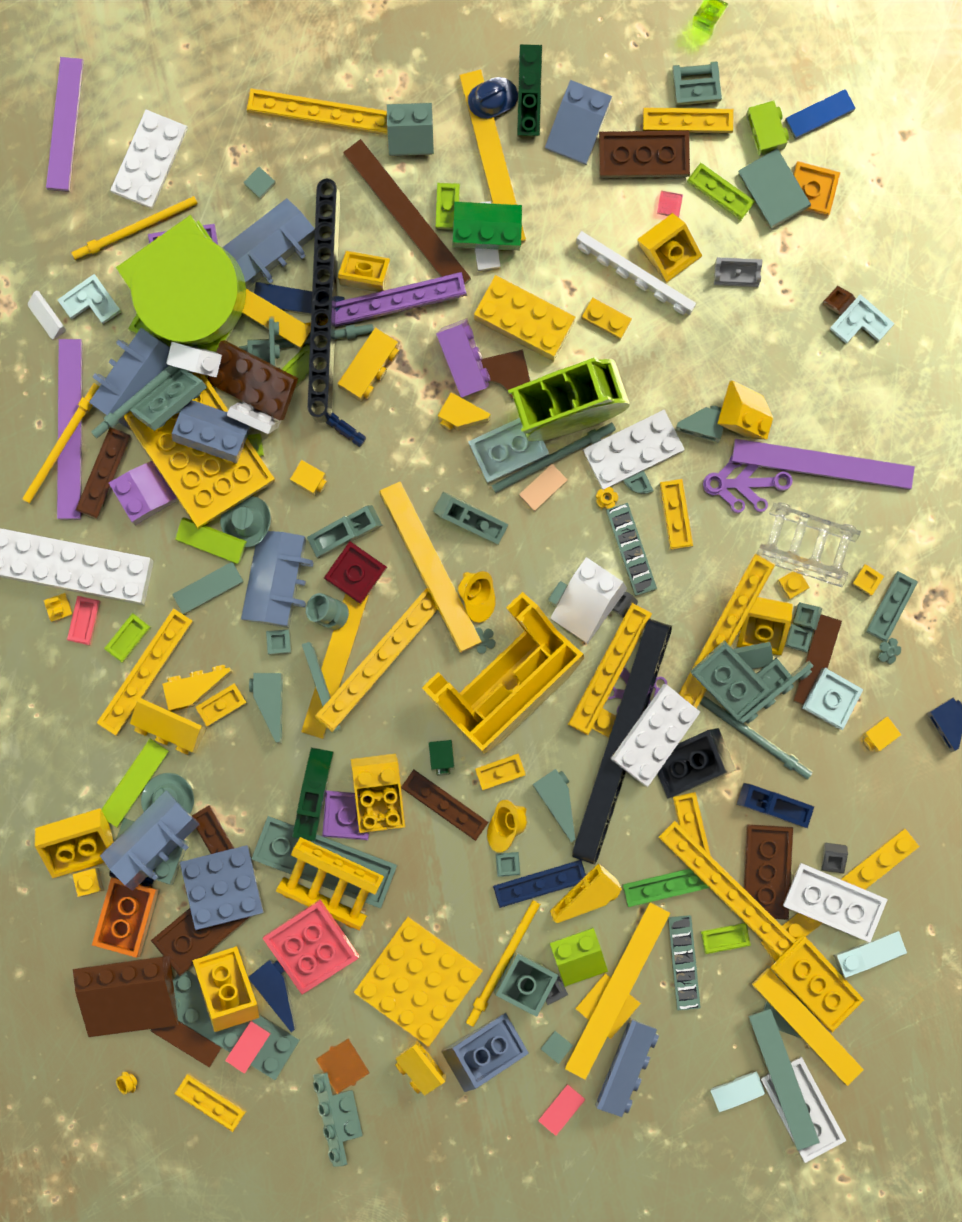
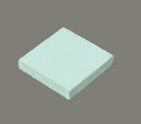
M822 668L802 709L843 730L863 689L827 668Z

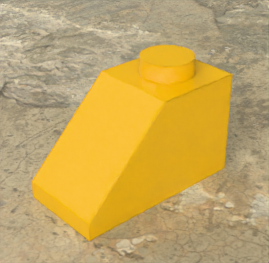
M452 392L438 414V420L441 421L440 425L448 430H452V428L461 430L489 422L491 418L490 413Z

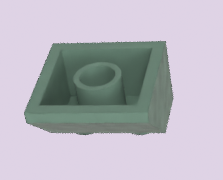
M432 103L387 104L389 156L434 154Z
M515 951L494 994L537 1017L558 974Z

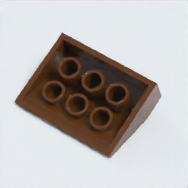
M170 955L72 969L75 993L88 1037L179 1025Z

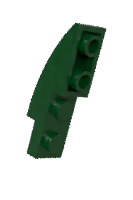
M520 44L517 135L540 136L542 45Z
M311 747L296 813L293 838L299 839L301 837L313 842L316 840L334 754L333 751Z

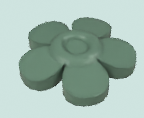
M481 628L475 629L481 640V644L477 647L478 653H485L487 650L486 646L489 649L495 647V640L489 639L494 635L491 629H486L484 634Z
M890 638L888 642L884 641L880 644V650L884 651L879 654L880 661H887L889 664L896 661V656L901 653V647L897 645V639Z

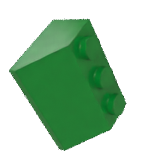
M454 202L452 247L520 251L522 205Z

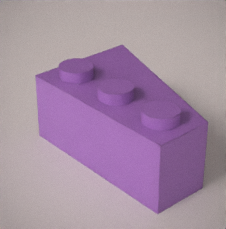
M466 318L442 327L436 335L460 396L464 397L487 388L490 376L487 369L483 368L481 362L482 355L476 346L468 319Z

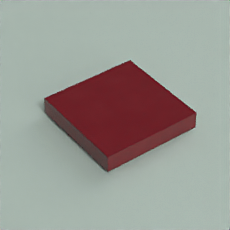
M349 541L324 576V579L359 604H362L386 571L387 566Z

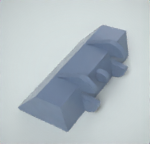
M286 198L222 248L228 251L239 264L244 275L246 289H248L262 277L269 284L272 283L273 279L269 272L279 264L283 267L286 266L285 260L296 252L303 259L305 252L301 247L315 237V229L302 212Z
M141 328L130 344L118 339L116 344L124 349L125 352L118 362L112 358L110 359L109 363L114 366L106 378L96 373L92 376L101 383V386L89 403L106 415L114 413L169 366L166 362L170 346L147 329ZM124 417L118 420L120 424L130 429Z
M268 531L263 540L255 545L241 616L242 620L289 628L293 607L305 608V601L295 599L297 586H305L306 581L299 580L301 566L313 567L314 564L312 560L303 558L307 540L305 536Z
M166 790L100 857L126 887L134 890L147 876L155 881L159 878L153 870L163 860L166 862L169 859L168 855L178 845L185 851L189 848L183 840L199 823Z

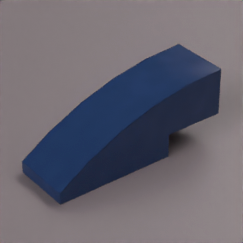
M743 783L736 804L804 828H808L815 807L747 783Z

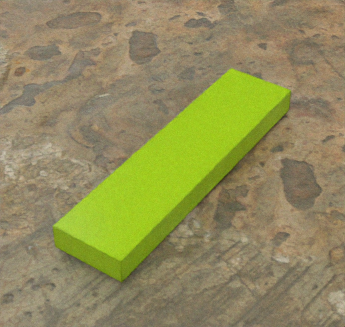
M151 738L101 809L106 820L116 828L119 827L147 783L170 752Z

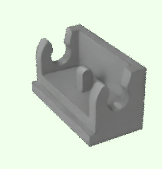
M717 257L714 270V285L759 287L762 259Z

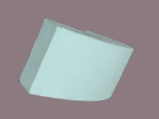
M756 1071L735 1078L732 1082L711 1089V1093L719 1112L758 1098L765 1094V1090Z

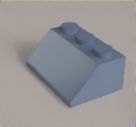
M191 400L179 413L172 431V440L237 464L251 426L227 416L228 412Z

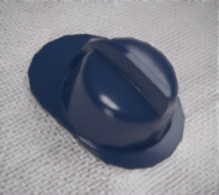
M503 77L492 78L477 85L468 96L470 110L474 115L484 119L495 117L510 110L518 101L516 86L512 81Z

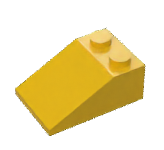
M237 946L192 960L214 1032L260 1018L257 1002Z
M418 1040L395 1058L397 1061L395 1064L396 1068L403 1076L407 1073L412 1080L409 1084L417 1094L422 1092L425 1096L446 1082L447 1076Z

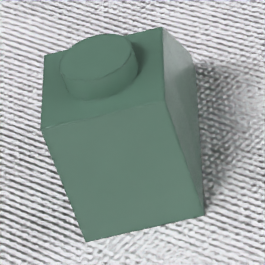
M718 406L705 407L679 421L675 431L719 443L724 429L723 426L717 424L722 408Z

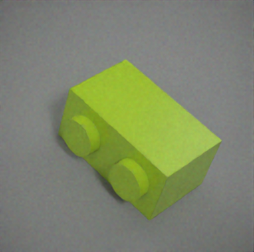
M774 100L749 107L746 115L759 156L768 154L777 148L778 150L785 149L787 141H789V134L787 128L782 127L781 120L783 116L781 108L779 106L776 107Z

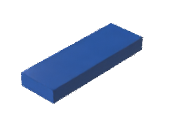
M844 89L786 117L785 121L794 139H797L855 111L856 107L847 90Z

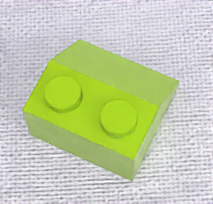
M593 927L549 943L564 987L608 972Z

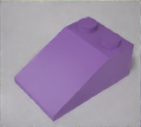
M152 461L134 468L109 482L134 525L139 524L178 501Z

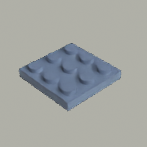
M248 845L180 862L195 930L264 913Z

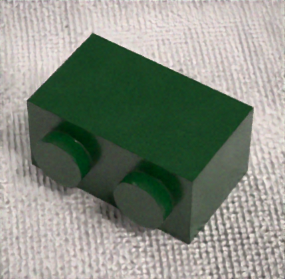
M452 740L429 742L431 771H436V775L451 774L450 770H455Z

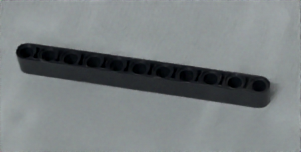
M328 178L322 179L317 184L307 406L312 418L319 423L328 421L332 414L340 191L336 183ZM333 189L330 195H324L325 190ZM332 210V214L330 216H323V213L325 211ZM325 232H332L330 237L322 238ZM323 254H331L329 259L321 260ZM330 275L326 282H320L322 276ZM322 297H329L325 304L319 303ZM321 319H328L327 324L323 326L318 325ZM321 340H327L326 346L323 348L317 347ZM320 362L327 363L324 369H316ZM319 384L326 385L322 392L315 391ZM319 406H324V407H325L323 413H321V414H315V413H314V412H315V409H316L317 407H319Z
M654 619L647 621L574 845L573 858L594 865L599 858L627 772L611 760V757L648 707L672 632V625Z

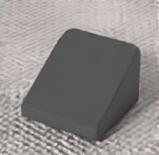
M625 591L612 611L624 619L631 604L637 605L638 600Z
M825 843L821 871L844 874L848 858V847L841 844Z

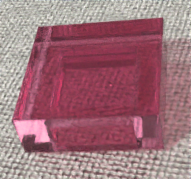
M661 191L657 214L669 216L674 213L679 217L683 194Z

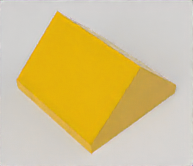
M346 251L338 274L339 284L375 292L384 291L390 258Z

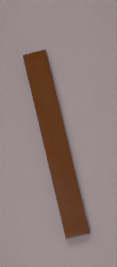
M360 139L343 152L344 156L439 276L443 277L462 272L464 284L471 280L469 274L365 143Z

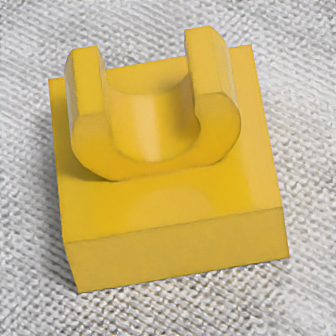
M66 593L43 600L51 622L73 615Z

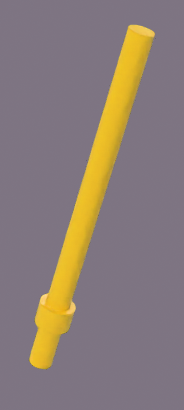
M195 196L190 197L97 241L93 239L87 242L86 246L71 253L75 260L90 253L92 255L100 252L101 248L191 208L198 203Z
M93 383L86 396L82 397L77 404L79 406L23 496L22 499L30 504L85 413L91 410L93 405L89 401L99 389V385Z
M532 900L479 998L475 999L473 1003L474 1008L466 1021L470 1026H475L482 1011L485 1012L489 1003L487 1002L541 905L536 901Z

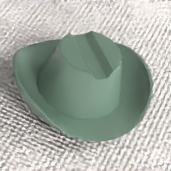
M254 496L247 498L223 513L220 518L222 531L247 541L245 547H252L260 543L268 533L271 524V514L267 504L262 499Z
M163 773L152 778L145 786L141 796V806L144 812L167 790L189 814L191 813L194 805V795L191 786L183 777L174 773Z

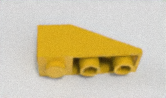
M225 665L213 667L212 672L203 673V670L189 673L190 677L181 679V676L167 678L168 682L162 683L168 710L173 712L195 706L233 673L230 667L226 668Z

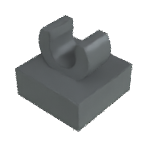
M559 975L546 999L547 1005L568 995Z

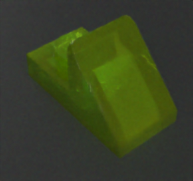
M704 0L694 15L692 25L709 35H713L719 20L727 9L728 3L722 0Z

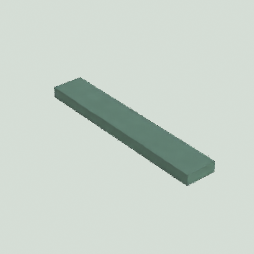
M767 1009L748 1016L796 1149L799 1151L820 1143L772 1010Z

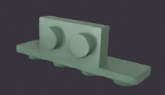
M274 316L269 317V339H248L247 344L249 353L276 366V358H280V345H275V336H279V322H275Z
M777 658L763 667L756 674L770 687L771 691L739 719L740 723L743 724L746 721L748 724L758 716L757 712L761 708L767 709L776 702L774 698L780 693L784 695L794 687L792 683L798 678L803 680L812 672L810 669L813 667V664L807 661L792 674L786 670Z
M314 1074L313 1087L319 1100L318 1110L324 1123L323 1133L328 1141L329 1159L334 1167L347 1165L343 1142L363 1136L353 1090L332 1095L328 1074Z

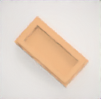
M551 464L519 496L535 512L568 480Z

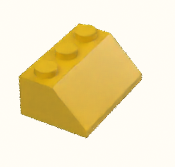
M139 697L130 722L131 725L136 726L135 732L147 736L149 732L156 736L155 741L166 746L171 742L177 745L175 750L186 755L190 751L196 753L207 729Z
M101 808L35 828V848L52 879L105 863L100 855L114 842L109 823Z

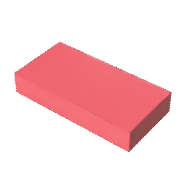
M77 596L67 637L68 641L91 645L100 600Z
M251 1021L225 1061L245 1074L271 1033Z
M567 1084L538 1121L556 1136L586 1099Z

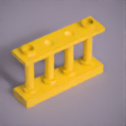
M300 837L291 853V856L297 858L289 879L283 877L276 892L308 907L321 900L335 920L360 931L367 915L361 913L369 892L374 895L377 893L384 876ZM306 863L318 868L310 889L298 883ZM327 873L339 878L331 899L319 893ZM348 882L361 888L353 908L340 903Z

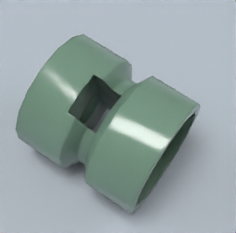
M317 593L309 599L306 605L307 618L324 627L337 630L347 622L349 616L347 605L328 595Z

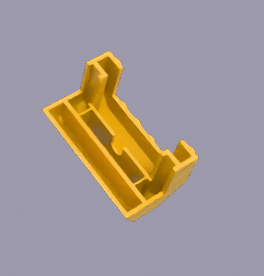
M524 592L506 607L524 632L500 653L490 665L482 670L470 684L459 693L438 672L422 687L441 711L483 754L503 742L572 675L584 659V654L554 627L540 607Z

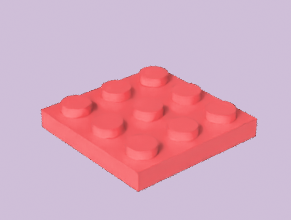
M321 900L313 903L262 938L302 995L360 957Z

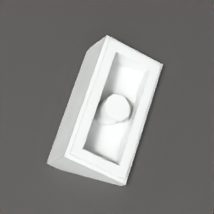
M36 290L28 302V307L50 338L54 340L66 332V328L41 293Z

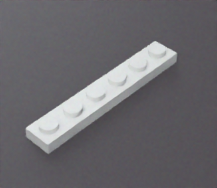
M583 231L578 235L576 244L579 245L578 249L587 255L591 253L598 257L597 261L602 265L614 267L617 269L616 273L626 279L628 277L636 281L635 285L646 291L648 289L655 293L654 297L659 301L671 303L674 305L673 309L678 313L690 315L694 310L696 303Z

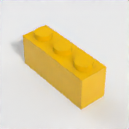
M375 327L339 380L338 387L360 402L364 398L368 399L375 389L373 387L377 379L381 380L387 371L385 366L389 360L393 362L400 351L397 349L399 347L398 342Z

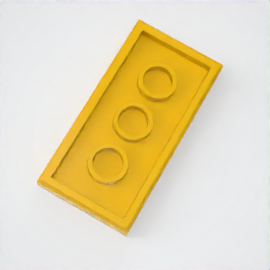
M804 935L770 967L832 1033L864 1001L861 995Z

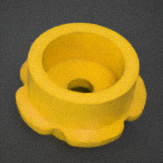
M611 487L598 490L596 494L598 506L606 509L613 508L618 501L617 492H614V489Z
M122 1072V1075L116 1079L117 1088L122 1094L134 1093L137 1086L135 1076L128 1072Z

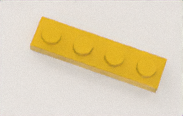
M643 108V131L689 130V133H733V109Z

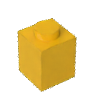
M303 460L300 461L290 478L291 483L314 496L317 492L321 493L327 484L325 480L326 474Z
M887 716L863 733L865 737L863 741L871 751L874 749L876 752H879L900 737L901 733Z
M99 868L72 874L78 897L104 891Z

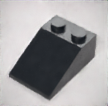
M715 728L678 743L657 774L667 798H671L734 772L736 768L719 728Z

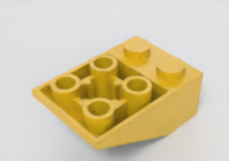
M396 753L350 759L359 833L405 827L399 765Z

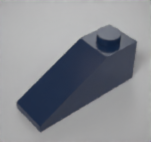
M270 959L252 973L248 979L290 1032L296 1029L286 977L283 974L285 970L277 960L273 962Z

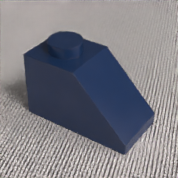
M953 697L927 713L951 752L959 749L962 737V703L959 700L956 701Z

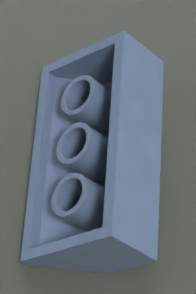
M629 1018L595 1103L597 1109L620 1117L623 1116L624 1112L628 1114L633 1100H630L632 1091L637 1092L642 1080L638 1077L640 1071L647 1068L650 1057L647 1056L650 1047H655L659 1037L656 1034V1028Z

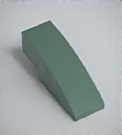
M367 505L311 534L307 539L316 557H320L383 525L373 505Z

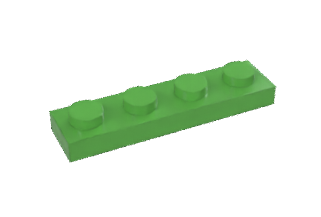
M691 869L622 884L628 907L709 888Z

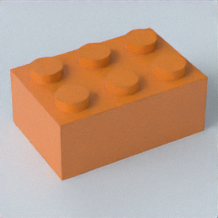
M111 877L92 946L136 958L140 957L159 889L139 884L134 890H131L118 878Z

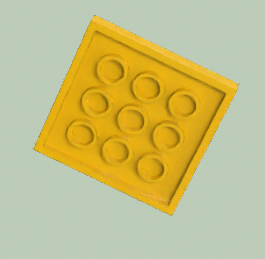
M407 917L354 993L429 1047L483 970L410 917Z

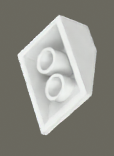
M586 557L571 578L550 619L588 644L625 593L627 587L623 581Z

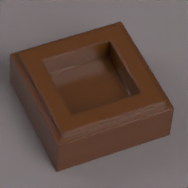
M837 286L823 303L827 308L842 315L856 298L852 293Z

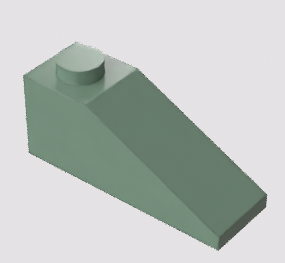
M444 491L433 510L441 518L498 545L509 525Z
M253 673V678L249 679V692H253V697L275 742L282 743L283 675L281 673Z
M555 769L535 782L533 787L570 842L575 840L569 788L566 785L569 783V780L563 771L558 773Z

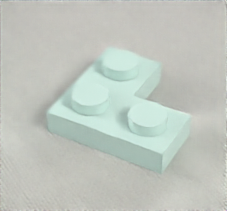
M95 274L57 299L71 320L89 307H91L102 324H105L121 312Z
M860 294L831 326L830 330L847 344L862 327L879 342L895 323Z

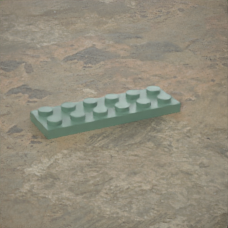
M268 816L251 859L292 874L297 858L291 856V853L299 840L292 837L294 826ZM316 835L315 842H310L384 876L377 893L374 895L369 892L365 903L381 909L397 865ZM306 863L300 878L313 883L318 868ZM327 873L322 886L335 891L339 878ZM348 882L343 894L356 899L361 888Z
M187 971L181 977L177 974L173 984L178 1021L228 1052L232 1051L249 1023L253 1021L271 1034L251 1066L276 1080L300 1039L260 1014V1018L214 1032L197 976L190 971Z

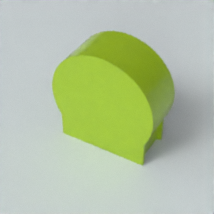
M191 215L116 267L131 290L134 308L142 322L157 335L176 343L198 346L214 342L234 327L244 309L246 284L239 264L228 251L213 242L199 220L195 222Z
M594 357L508 390L509 394L513 396L523 426L521 431L525 433L528 441L533 442L554 439L593 427L621 414L630 406L616 362L612 359L599 360Z

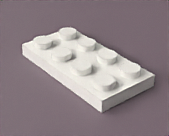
M146 109L111 187V193L153 209L188 127Z
M662 410L584 448L583 452L601 488L604 490L683 452L685 449L665 410Z
M663 684L611 757V760L644 786L648 787L700 714V711L668 685Z
M800 863L783 907L870 943L888 899Z
M799 1057L791 1061V1065L820 1141L818 1144L799 1150L803 1161L806 1163L842 1144L846 1139L803 1058ZM767 1074L761 1077L760 1080L792 1138L771 1077Z

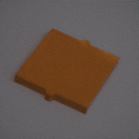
M349 1038L335 1047L331 1046L329 1051L316 1058L323 1072L328 1074L329 1081L336 1093L341 1092L350 1085L355 1086L358 1080L370 1073Z

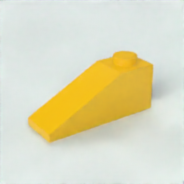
M598 863L550 910L553 920L556 923H560L606 906L610 901L618 897L622 888L618 880Z

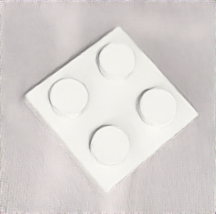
M241 401L231 406L227 413V416L267 434L276 430L281 422Z

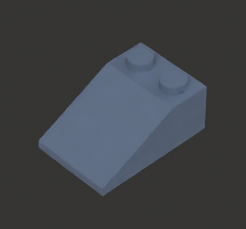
M570 80L545 149L587 165L611 106L612 96Z
M506 1013L441 1051L464 1092L478 1088L529 1054Z

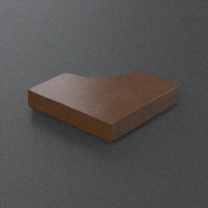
M523 349L481 360L483 368L487 369L490 376L488 383L501 385L508 391L531 382Z

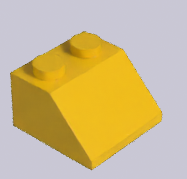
M674 213L637 239L645 256L666 282L702 257L686 223Z
M729 381L717 424L746 438L767 440L773 416L764 396L735 381Z
M758 597L739 631L737 647L770 642L772 654L782 656L792 621L793 604Z

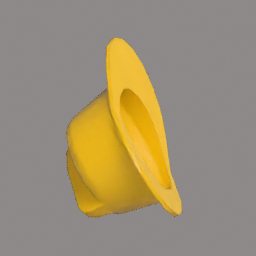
M485 571L463 573V579L458 587L459 596L465 602L469 618L474 622H484L490 618L496 605L492 576Z
M502 800L498 803L487 829V840L492 850L497 853L505 852L511 846L514 838L524 832L527 825L525 807L514 805L509 800Z

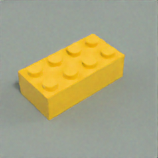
M497 275L494 276L474 313L475 321L553 362L572 329L576 318L570 313Z

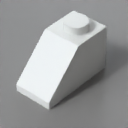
M171 342L166 364L217 377L222 355L213 351Z

